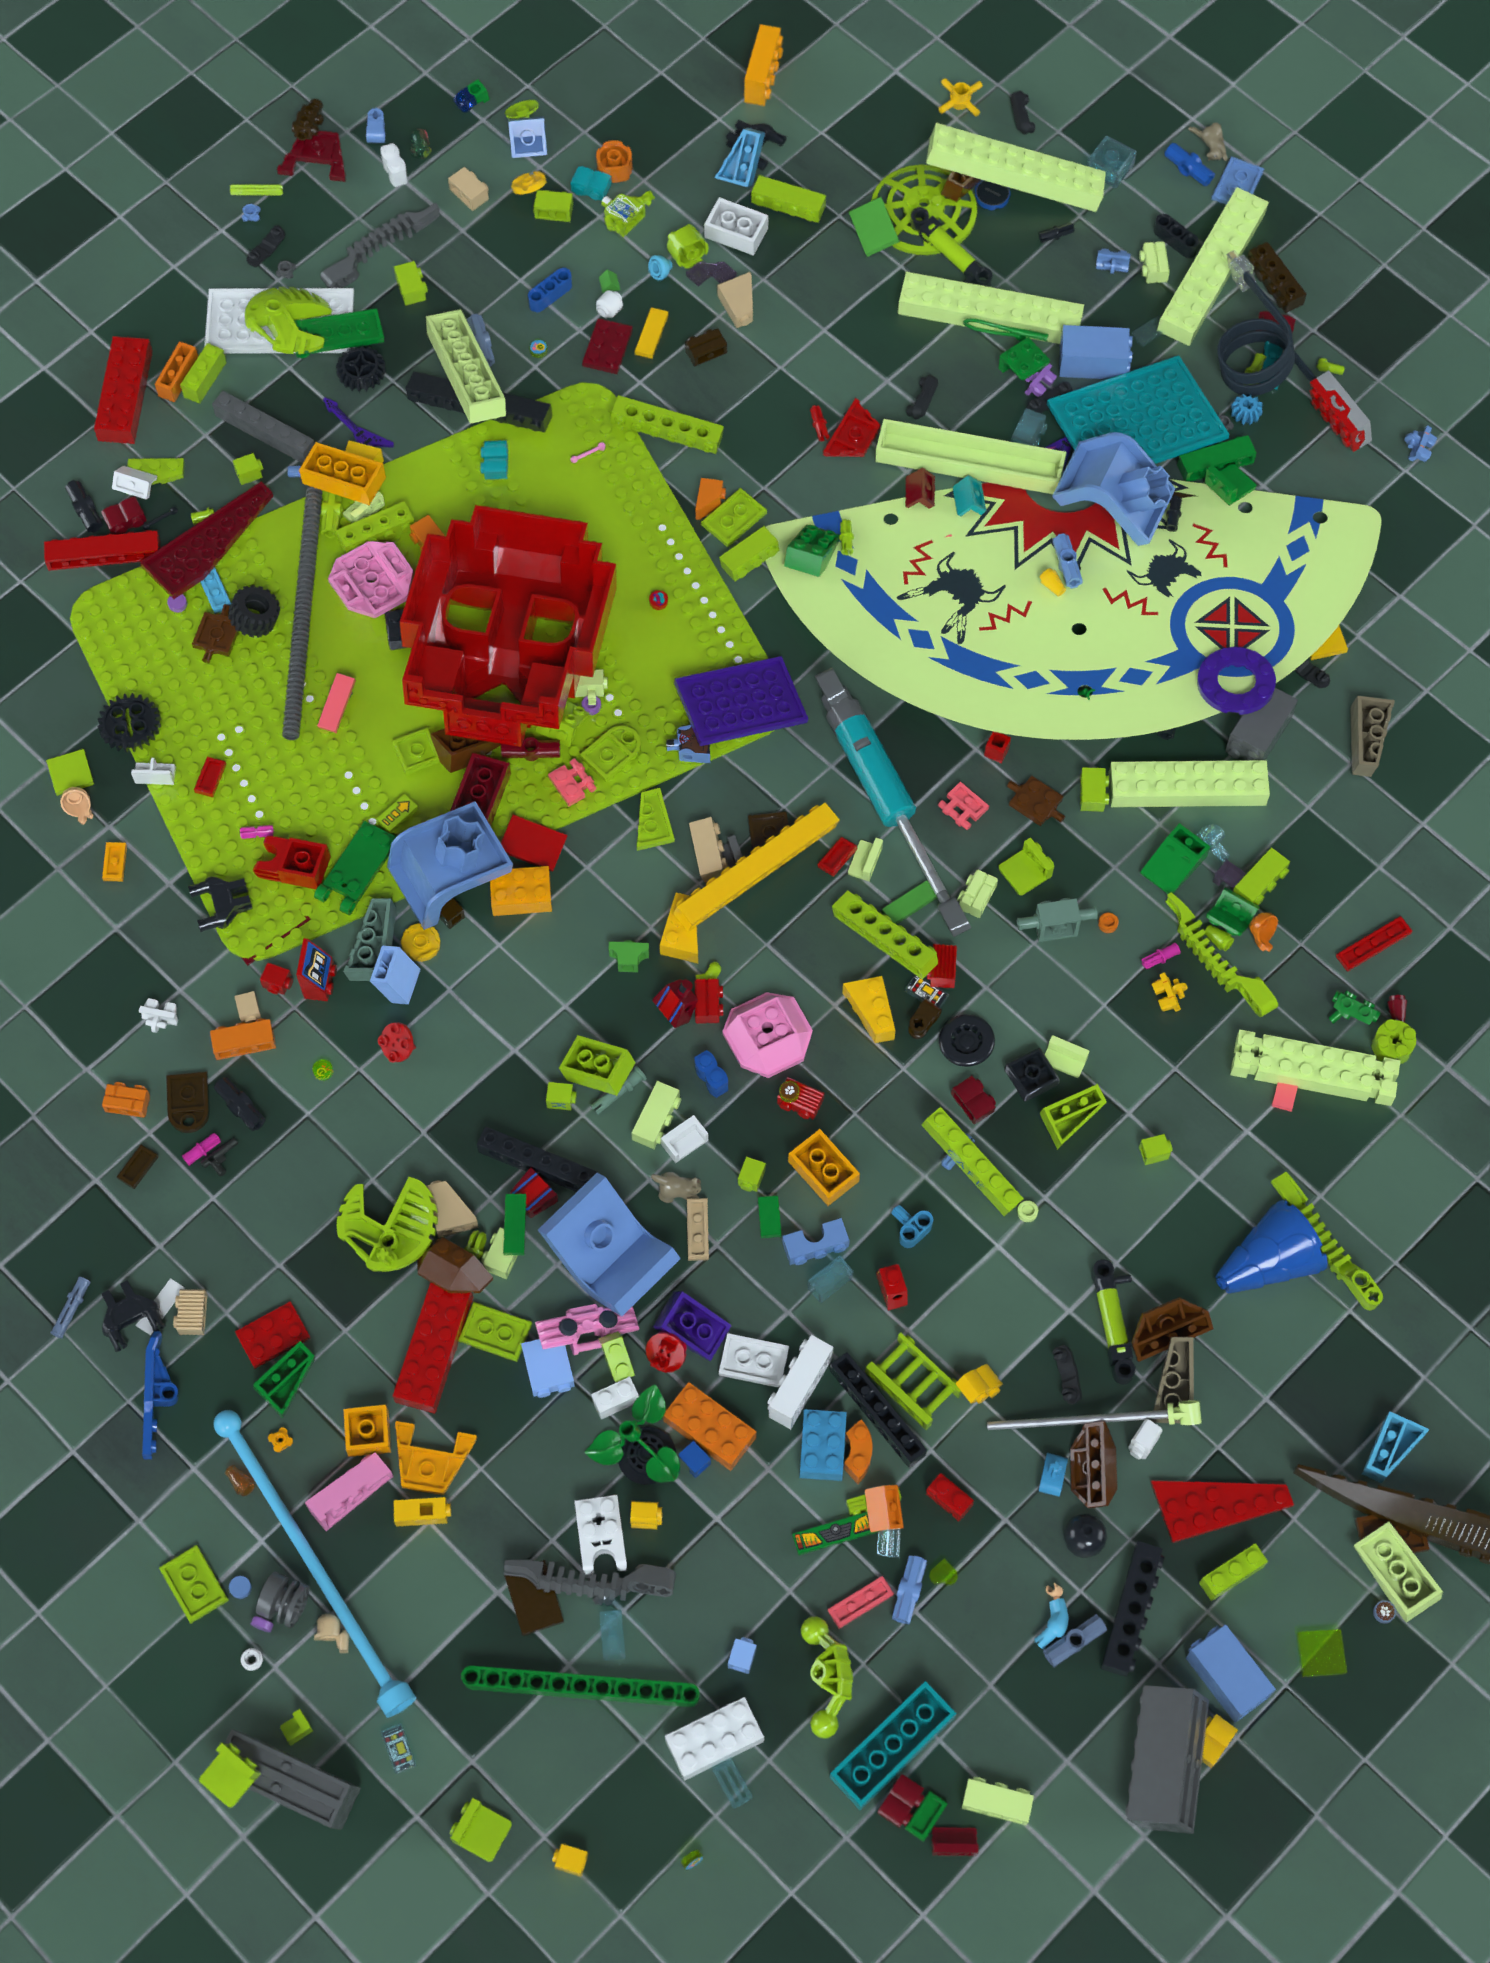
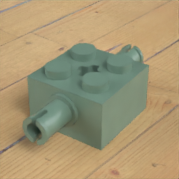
M1063 898L1056 902L1043 901L1037 904L1034 916L1017 918V926L1019 931L1036 928L1039 942L1078 936L1081 921L1097 919V909L1095 906L1079 909L1077 898Z

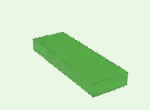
M928 880L884 907L881 912L883 915L889 916L893 923L898 924L937 899Z

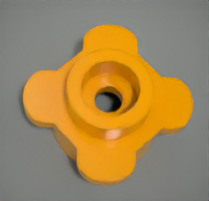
M284 1427L268 1436V1441L272 1442L275 1452H281L293 1444V1439L287 1435V1429Z

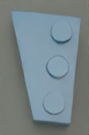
M751 128L743 129L730 154L714 178L745 187L753 186L765 132Z

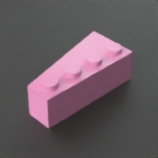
M376 1453L369 1454L357 1466L349 1469L340 1478L308 1499L305 1504L314 1518L327 1531L389 1481L393 1474Z

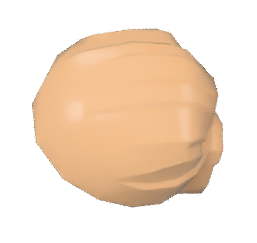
M70 787L63 792L60 803L64 812L70 816L78 817V822L82 825L86 823L87 817L89 819L93 818L90 809V797L85 790L80 787Z

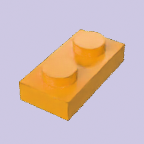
M106 842L102 874L103 881H123L127 852L126 843Z

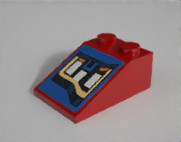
M303 938L296 973L304 999L328 1001L329 995L333 993L334 985L331 982L332 977L336 976L337 965L334 964L333 958L309 939Z

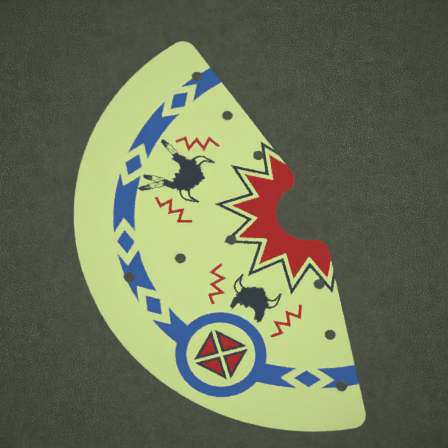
M1168 479L1176 488L1175 492L1196 496L1182 498L1180 510L1182 515L1178 521L1177 531L1170 532L1166 530L1167 511L1170 508L1169 503L1150 543L1137 546L1112 515L1098 503L1077 512H1055L1034 502L1025 489L987 482L981 483L986 512L982 515L973 510L968 511L962 516L957 515L953 488L935 491V506L930 509L921 503L907 508L906 497L768 525L766 528L778 540L780 551L765 561L782 595L811 633L847 666L888 693L938 716L989 731L1041 739H1108L1164 731L1221 713V711L1211 707L1202 698L1197 685L1198 672L1202 662L1217 650L1228 647H1242L1256 651L1266 658L1273 667L1276 683L1299 667L1336 630L1358 597L1376 553L1381 528V516L1377 510L1367 505L1253 490L1229 506L1206 484ZM1242 502H1248L1253 506V509L1250 513H1242L1239 511L1238 505ZM1317 512H1323L1327 515L1328 519L1325 523H1317L1314 521L1313 515ZM887 514H895L898 517V522L888 525L884 522L883 518ZM842 520L851 521L852 534L854 535V540H852L853 553L851 555H843L841 553V541H839L825 571L820 577L784 567L787 546L805 525H814L825 531L831 530L835 534L840 535V523ZM1058 534L1069 536L1072 548L1077 554L1076 560L1077 564L1081 567L1080 573L1083 583L1077 588L1071 589L1066 587L1063 574L1059 570V561L1053 545V538ZM1048 568L1056 570L1066 588V591L1059 597L1044 586L1039 578ZM1076 623H1082L1086 626L1087 631L1083 635H1076L1072 632V626ZM1230 665L1220 671L1218 675L1220 686L1225 691L1233 694L1249 692L1256 683L1252 671L1243 666L1235 667ZM1086 685L1095 689L1089 697L1090 700L1078 694L1079 687Z

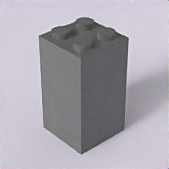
M1275 688L1271 700L1263 708L1253 713L1242 715L1230 734L1225 752L1230 757L1241 761L1266 760L1291 721L1298 699Z

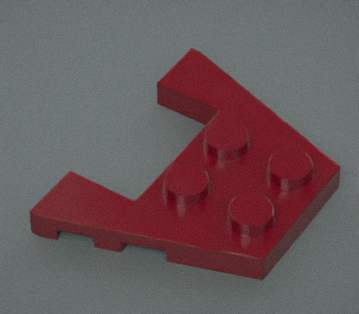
M318 131V135L313 136L312 140L306 139L302 141L297 138L292 145L293 148L290 153L286 154L283 163L277 167L279 175L294 176L297 161L331 165L330 180L346 182L339 135L335 132Z

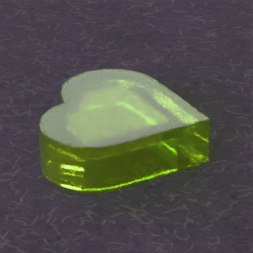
M944 1558L931 1570L929 1578L935 1585L944 1583L945 1585L952 1586L957 1582L958 1573Z

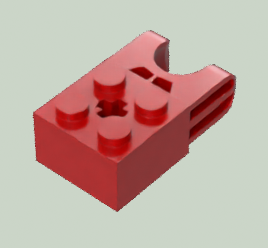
M265 837L264 847L269 853L276 856L270 861H257L253 868V872L257 877L311 889L318 888L322 883L331 858L326 844L295 838Z

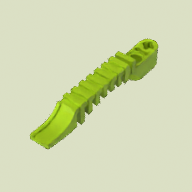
M1172 892L1169 893L1165 903L1178 918L1179 927L1177 932L1180 933L1181 940H1185L1187 947L1193 949V954L1199 956L1198 960L1206 964L1205 968L1207 971L1211 970L1213 978L1217 977L1218 984L1220 986L1222 984L1226 985L1224 989L1227 993L1237 989L1259 1017H1263L1278 1007L1277 999L1260 977L1257 976L1252 979L1236 975L1238 969L1235 966L1226 971V967L1229 964L1227 960L1219 964L1222 956L1219 953L1212 956L1215 948L1213 945L1207 948L1210 940L1208 938L1203 940L1206 932L1204 929L1200 930L1203 924L1202 921L1198 920L1193 923L1192 919L1195 918V915Z
M1284 1172L1273 1179L1271 1184L1282 1199L1288 1202V1206L1294 1205L1299 1209L1316 1231L1322 1243L1321 1253L1326 1254L1330 1266L1329 1269L1332 1273L1338 1274L1336 1276L1339 1281L1342 1279L1364 1309L1374 1310L1383 1300L1382 1291L1366 1271L1350 1261L1351 1257L1349 1254L1344 1257L1342 1253L1345 1250L1342 1246L1340 1248L1336 1246L1338 1242L1336 1239L1332 1240L1330 1238L1332 1234L1329 1230L1327 1232L1324 1230L1326 1226L1324 1222L1319 1223L1317 1221L1320 1215L1318 1213L1314 1215L1311 1213L1315 1208L1314 1205L1311 1203L1306 1206L1305 1203L1308 1201V1198L1287 1172ZM1355 1278H1360L1363 1281V1285H1358L1355 1282ZM1368 1297H1374L1375 1300L1370 1301Z

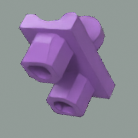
M1050 363L1040 373L1036 372L1025 379L1026 382L1030 380L1033 382L1024 393L1028 396L1033 393L1037 397L1044 394L1047 388L1040 382L1043 380L1050 386L1057 378L1050 370L1052 368Z

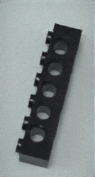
M486 1126L477 1143L479 1153L526 1172L532 1168L541 1178L575 1192L598 1173V1171Z
M848 1352L830 1364L831 1374L906 1466L910 1469L922 1460L927 1453L925 1446Z
M1137 1541L1101 1666L1103 1670L1124 1677L1128 1675L1129 1671L1133 1672L1136 1664V1659H1133L1134 1651H1139L1142 1638H1138L1140 1630H1145L1148 1620L1144 1615L1146 1609L1150 1610L1153 1602V1597L1150 1596L1152 1588L1156 1589L1159 1577L1155 1575L1157 1568H1162L1165 1556L1161 1555L1162 1548ZM1140 1565H1149L1151 1572H1143ZM1134 1585H1143L1145 1588V1592L1138 1593L1135 1590ZM1129 1605L1138 1606L1140 1612L1138 1614L1131 1613ZM1123 1626H1131L1134 1633L1131 1635L1126 1634L1123 1631ZM1117 1647H1126L1128 1654L1125 1656L1120 1655Z

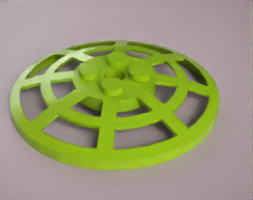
M912 165L890 173L878 184L871 201L877 199L878 193L884 184L893 187L888 194L885 207L890 219L896 225L894 229L897 236L902 230L919 236V232L914 231L907 225L910 222L912 211L917 207H922L920 203L928 204V206H923V208L928 211L929 218L934 216L937 220H942L945 224L941 228L945 231L950 228L957 235L953 239L958 244L962 243L969 236L975 225L977 204L972 190L968 192L971 201L960 199L958 202H955L951 199H945L941 193L947 179L924 173V170H930L949 176L950 170L933 165ZM917 171L916 175L908 176L899 182L892 180V178L900 174ZM918 179L919 185L911 189L903 185L911 180ZM925 179H932L940 182L937 187L926 185ZM897 190L905 194L903 201L892 202ZM945 206H956L955 213L951 219L944 213ZM961 207L972 208L970 220L964 230H962L955 223L960 216ZM903 208L905 217L900 221L893 209ZM916 218L918 221L923 220L922 218ZM902 241L892 245L898 250L915 255L941 253L934 245L931 246V242L927 243L925 241L924 246L911 245Z

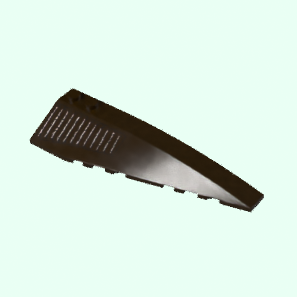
M1300 1464L1293 1471L1295 1475L1368 1516L1373 1515L1379 1518V1520L1385 1523L1390 1522L1392 1526H1398V1528L1404 1531L1412 1532V1534L1420 1537H1427V1541L1456 1550L1461 1556H1473L1479 1558V1561L1482 1563L1490 1564V1515L1467 1509L1466 1512L1458 1511L1456 1505L1448 1503L1447 1505H1436L1433 1499L1426 1497L1417 1500L1414 1494L1378 1485L1377 1489L1367 1486L1368 1482L1361 1480L1349 1482L1346 1476L1338 1474L1331 1475L1330 1477L1327 1476L1326 1471Z

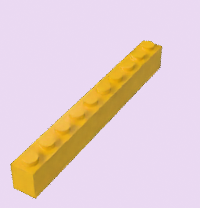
M823 803L821 806L815 805L810 809L808 815H801L794 821L795 824L791 827L787 825L780 831L778 836L775 837L773 835L767 839L764 846L755 847L750 852L751 855L741 857L734 867L731 868L729 866L721 872V876L717 879L713 877L706 883L704 888L701 889L699 887L694 890L690 898L687 900L685 898L681 899L675 905L674 916L689 932L835 829L840 819L826 803Z

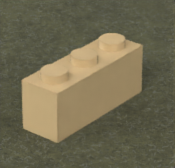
M712 817L691 822L689 826L700 876L704 882H708L713 877L717 879L721 876V872L728 867L726 857L723 858L722 852L725 851L724 845L718 837V834H721L718 822L715 823Z

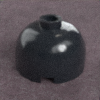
M1089 1513L1079 1514L1073 1517L1066 1525L1064 1531L1065 1543L1068 1550L1075 1556L1081 1558L1096 1556L1105 1547L1107 1540L1106 1527L1095 1515Z

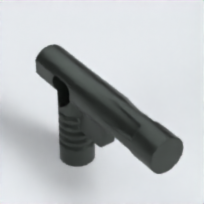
M232 1138L200 1163L204 1168L211 1165L220 1177L226 1173V1170L221 1166L226 1161L224 1154L238 1145L237 1141Z

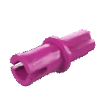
M1174 942L1161 950L1156 949L1155 953L1141 960L1143 967L1149 969L1159 963H1166V960L1180 954L1179 946Z
M213 1133L201 1143L197 1142L196 1146L182 1155V1158L190 1166L203 1155L206 1156V1153L218 1145L221 1140L217 1134Z

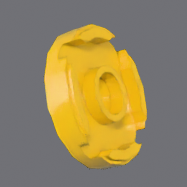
M534 171L533 175L525 173L518 176L511 185L513 192L521 195L539 190L546 184L545 174Z
M418 923L411 925L403 933L401 939L402 950L413 961L424 962L430 960L440 950L441 941L439 933L434 927L424 930L421 924Z

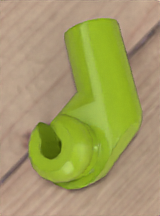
M1325 358L1318 360L1317 368L1320 371L1327 372L1329 370L1334 374H1343L1344 366L1330 363Z
M712 962L705 974L695 975V978L717 979L721 973V966L717 962Z

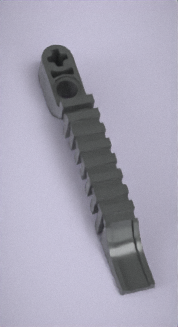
M435 203L421 212L412 213L407 211L403 215L399 214L397 219H391L389 224L384 223L381 229L380 227L376 228V232L368 233V237H362L360 242L355 241L353 249L351 246L346 248L348 257L325 269L321 273L320 278L328 288H344L351 284L359 276L357 271L358 263L361 261L364 264L368 262L366 253L369 257L374 256L372 248L378 252L380 251L379 243L383 247L388 246L387 238L391 244L394 243V234L400 241L403 240L402 230L409 239L413 237L411 228L417 233L440 216L438 204Z
M505 1560L504 1575L524 1577L530 1580L537 1589H544V1592L550 1593V1590H554L555 1593L560 1594L563 1591L566 1592V1595L577 1593V1596L581 1597L582 1594H587V1597L593 1598V1595H595L599 1599L609 1597V1600L613 1601L619 1595L620 1600L625 1601L626 1595L630 1591L670 1597L673 1594L676 1573L672 1569L646 1564L638 1565L634 1572L624 1578H618L619 1573L613 1572L611 1583L607 1582V1574H602L601 1582H596V1574H591L590 1581H586V1573L581 1572L579 1580L574 1579L575 1571L573 1570L569 1571L568 1578H564L565 1567L559 1566L557 1577H553L555 1562L549 1561L546 1576L542 1575L544 1562Z

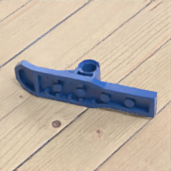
M154 1331L146 1348L143 1460L152 1459V1453H156L157 1442L153 1440V1432H157V1419H153L154 1407L173 1406L179 1398L178 1389L171 1382L167 1369L160 1357L159 1347L162 1341L160 1331ZM166 1391L174 1392V1396L171 1398H165L163 1394Z

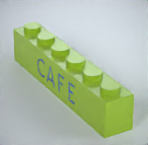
M941 1107L922 1123V1127L1003 1216L1007 1215L1024 1199Z

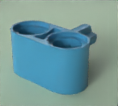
M898 1205L891 1212L903 1225L900 1230L899 1242L905 1248L914 1247L932 1229L933 1216L928 1211H920L912 1217L903 1207ZM923 1219L928 1221L929 1224L922 1226L918 1221ZM911 1233L914 1238L906 1239L903 1235Z
M1047 1453L1038 1492L1060 1497L1068 1458Z

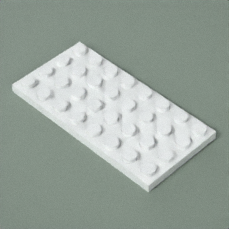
M270 288L209 289L205 346L209 343L223 349L224 353H281L274 351L273 345L255 330L251 332L246 327L244 321L248 302L256 294ZM301 288L307 290L311 295L312 292L317 294L329 304L332 312L330 315L325 316L353 312L354 288ZM262 326L261 328L265 330L266 333L273 340H275L269 328L267 326ZM348 348L319 353H348Z

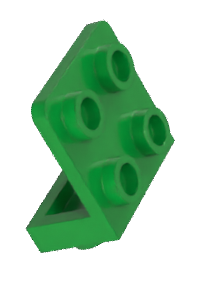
M1027 337L1000 355L999 369L1002 373L1011 369L1021 380H1025L1049 365L1050 359Z
M1230 464L1221 471L1213 465L1207 468L1205 484L1229 506L1256 489V483L1235 464Z
M1225 887L1215 906L1207 913L1206 918L1213 925H1220L1225 928L1229 934L1241 936L1249 927L1250 922L1260 907Z

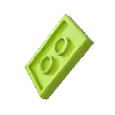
M739 488L701 521V525L726 547H729L765 516L767 509L742 488Z
M473 1302L458 1340L463 1344L518 1362L522 1352L521 1343L526 1342L532 1322Z
M197 1545L159 1567L191 1624L229 1601Z

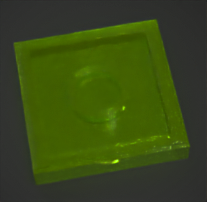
M1341 1629L1297 1632L1302 1677L1347 1674Z

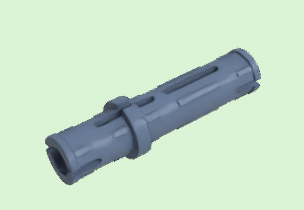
M78 1277L72 1292L68 1293V1300L50 1332L52 1335L63 1338L79 1304H82L84 1301L83 1296L91 1283L89 1280Z

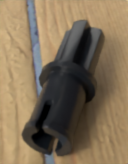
M1073 223L1059 227L1055 225L1052 229L1038 233L1040 235V242L1044 243L1053 239L1059 240L1060 237L1073 233L1075 228Z
M1177 495L1171 498L1170 508L1167 511L1166 530L1170 532L1177 531L1178 521L1182 515L1180 511L1182 498Z

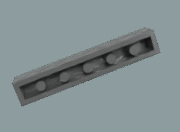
M222 391L212 403L216 417L301 463L305 461L315 444L314 439L225 391Z

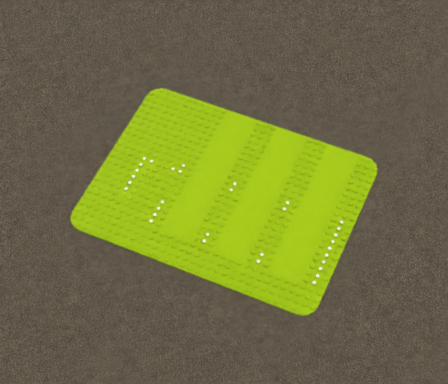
M581 382L535 400L551 404L553 416L545 433L489 419L383 464L386 478L378 491L383 495L385 505L377 512L405 501L414 518V522L429 515L445 536L447 535L451 519L471 521L475 505L588 523V541L602 543V561L616 563L617 589L595 670L603 669L604 677L608 678V689H604V697H598L601 701V710L595 715H589L577 727L573 744L570 747L560 743V758H538L535 761H527L525 758H502L501 745L485 755L486 757L510 763L511 775L491 825L500 843L512 815L556 831L705 764L680 761L678 750L667 751L666 739H678L677 728L691 725L674 685L675 678L769 659L638 432L611 423V412L617 397L609 389L599 384ZM507 440L508 479L485 480V475L481 474L480 468L481 462H484V458H481V447H484V441ZM601 442L605 444V450L593 452L579 459L576 463L571 462L572 456L583 454L597 447ZM323 491L322 502L325 501L326 491ZM305 497L255 518L215 566L231 603L239 589H243L245 586L250 588L251 585H255L257 588L261 586L264 590L268 589L270 594L276 596L275 600H278L280 603L279 616L273 630L266 636L262 634V637L259 638L257 636H254V638L249 637L248 634L242 635V632L239 631L229 657L213 654L210 663H207V661L205 663L202 661L205 651L193 648L192 646L204 612L214 614L200 582L183 593L187 600V607L184 611L176 613L172 612L168 607L167 600L170 595L142 567H138L83 592L74 603L70 615L73 633L108 706L111 705L109 700L117 701L116 696L123 699V695L126 694L127 698H130L131 694L134 693L135 698L140 694L143 700L148 697L150 702H154L155 708H158L161 716V727L158 728L160 733L154 734L156 740L149 739L150 746L144 743L143 750L139 747H136L135 752H133L132 748L129 749L136 763H150L152 757L155 758L157 763L175 764L176 766L174 785H146L193 883L204 882L207 879L206 877L210 876L217 877L226 882L240 879L245 880L248 892L234 896L233 899L249 895L253 909L238 913L228 927L224 929L216 927L221 941L231 953L240 958L247 959L256 955L255 961L280 955L302 945L303 938L311 941L364 917L371 899H391L395 903L405 897L387 868L389 857L351 915L340 911V905L345 896L333 890L326 902L323 903L314 898L316 889L259 878L253 872L254 865L257 861H270L276 855L269 853L264 847L265 837L259 838V836H256V838L242 839L240 837L241 827L255 826V828H258V826L272 825L275 837L295 838L326 844L331 858L321 883L323 884L364 821L386 831L377 823L376 819L404 794L418 805L419 809L391 833L396 837L413 826L448 813L466 771V768L450 773L441 763L414 773L405 774L392 740L427 727L430 733L445 729L443 711L405 705L402 679L412 648L390 650L385 614L372 618L348 610L329 583L328 577L335 560L345 555V552L337 536L327 538L321 534L322 504L317 540V558L300 736L296 740H288L282 736ZM342 497L343 512L355 503L354 500ZM343 514L342 519L339 520V529L352 524ZM411 531L396 536L390 541L382 542H394L415 574L421 551L420 546L412 542L409 536ZM661 590L667 594L668 605L666 608L655 610L650 606L649 597L654 591ZM406 602L389 611L404 609ZM450 605L448 622L460 629L485 633L491 611ZM248 609L249 611L255 614H260L258 611L254 609ZM537 619L532 640L546 643L563 641L570 634L573 624ZM339 673L355 678L356 682L352 690L353 695L349 698L338 731L333 733L320 729L317 725L327 701L329 689L332 687L336 674ZM500 685L475 698L497 703L506 702L521 705L505 685ZM585 697L567 698V701L582 707V700ZM126 709V714H127V718H128V722H129V726H128V727H129V730H130V737H133V730H132V728H131V723H130L131 718H130V715H129V709ZM531 725V728L526 729L524 739L534 737L537 740H553L536 732L537 726ZM617 726L630 727L640 737V753L631 763L606 783L580 758V754L611 728ZM773 731L709 744L710 761L763 738ZM626 736L623 740L625 742H631L634 740V738L632 736ZM528 748L527 750L532 751L535 748ZM207 757L226 761L227 764L213 798L194 792ZM576 758L584 766L586 774L592 777L594 780L593 784L597 789L592 793L588 788L583 790L585 798L569 807L548 778V774L563 765L569 771L573 768L570 761ZM578 775L574 777L577 783L582 781ZM205 893L200 895L209 916H214L216 911L211 894ZM305 916H308L311 919L301 927L294 928L300 923H302L304 920H306ZM291 930L288 936H286L285 938L281 937L282 935ZM272 943L273 946L266 950L265 947Z

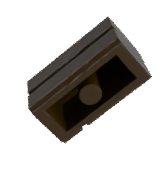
M718 328L715 330L709 329L704 334L698 337L692 336L685 341V351L695 367L726 354L727 342L722 337Z

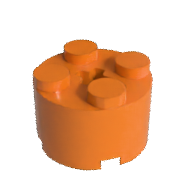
M612 140L605 142L596 152L597 171L609 174L612 183L629 180L632 173L631 149L620 141Z

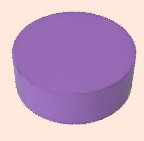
M183 594L176 599L169 596L167 600L168 607L172 612L179 613L187 607V600Z
M586 696L582 700V707L586 712L590 713L589 715H595L601 710V701L596 696V705H588V696Z
M258 1616L253 1617L251 1621L252 1626L270 1633L273 1628L272 1622Z

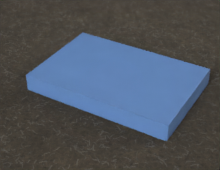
M1231 157L1215 189L1212 200L1227 205L1237 187L1253 194L1264 172V168Z

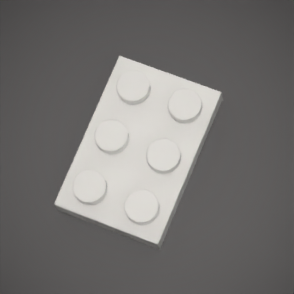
M727 1333L719 1375L779 1388L778 1384L784 1374L789 1346Z

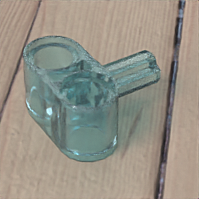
M1215 824L1204 826L1196 836L1211 846L1209 851L1220 862H1225L1230 856L1220 844V841L1225 837V832Z

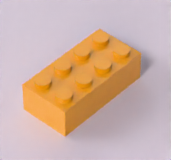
M760 24L744 79L745 103L765 106L767 99L770 100V86H774V72H778V58L781 59L783 54V48H781L783 43L781 28Z
M315 442L299 469L304 485L366 505L371 504L386 478L383 463Z

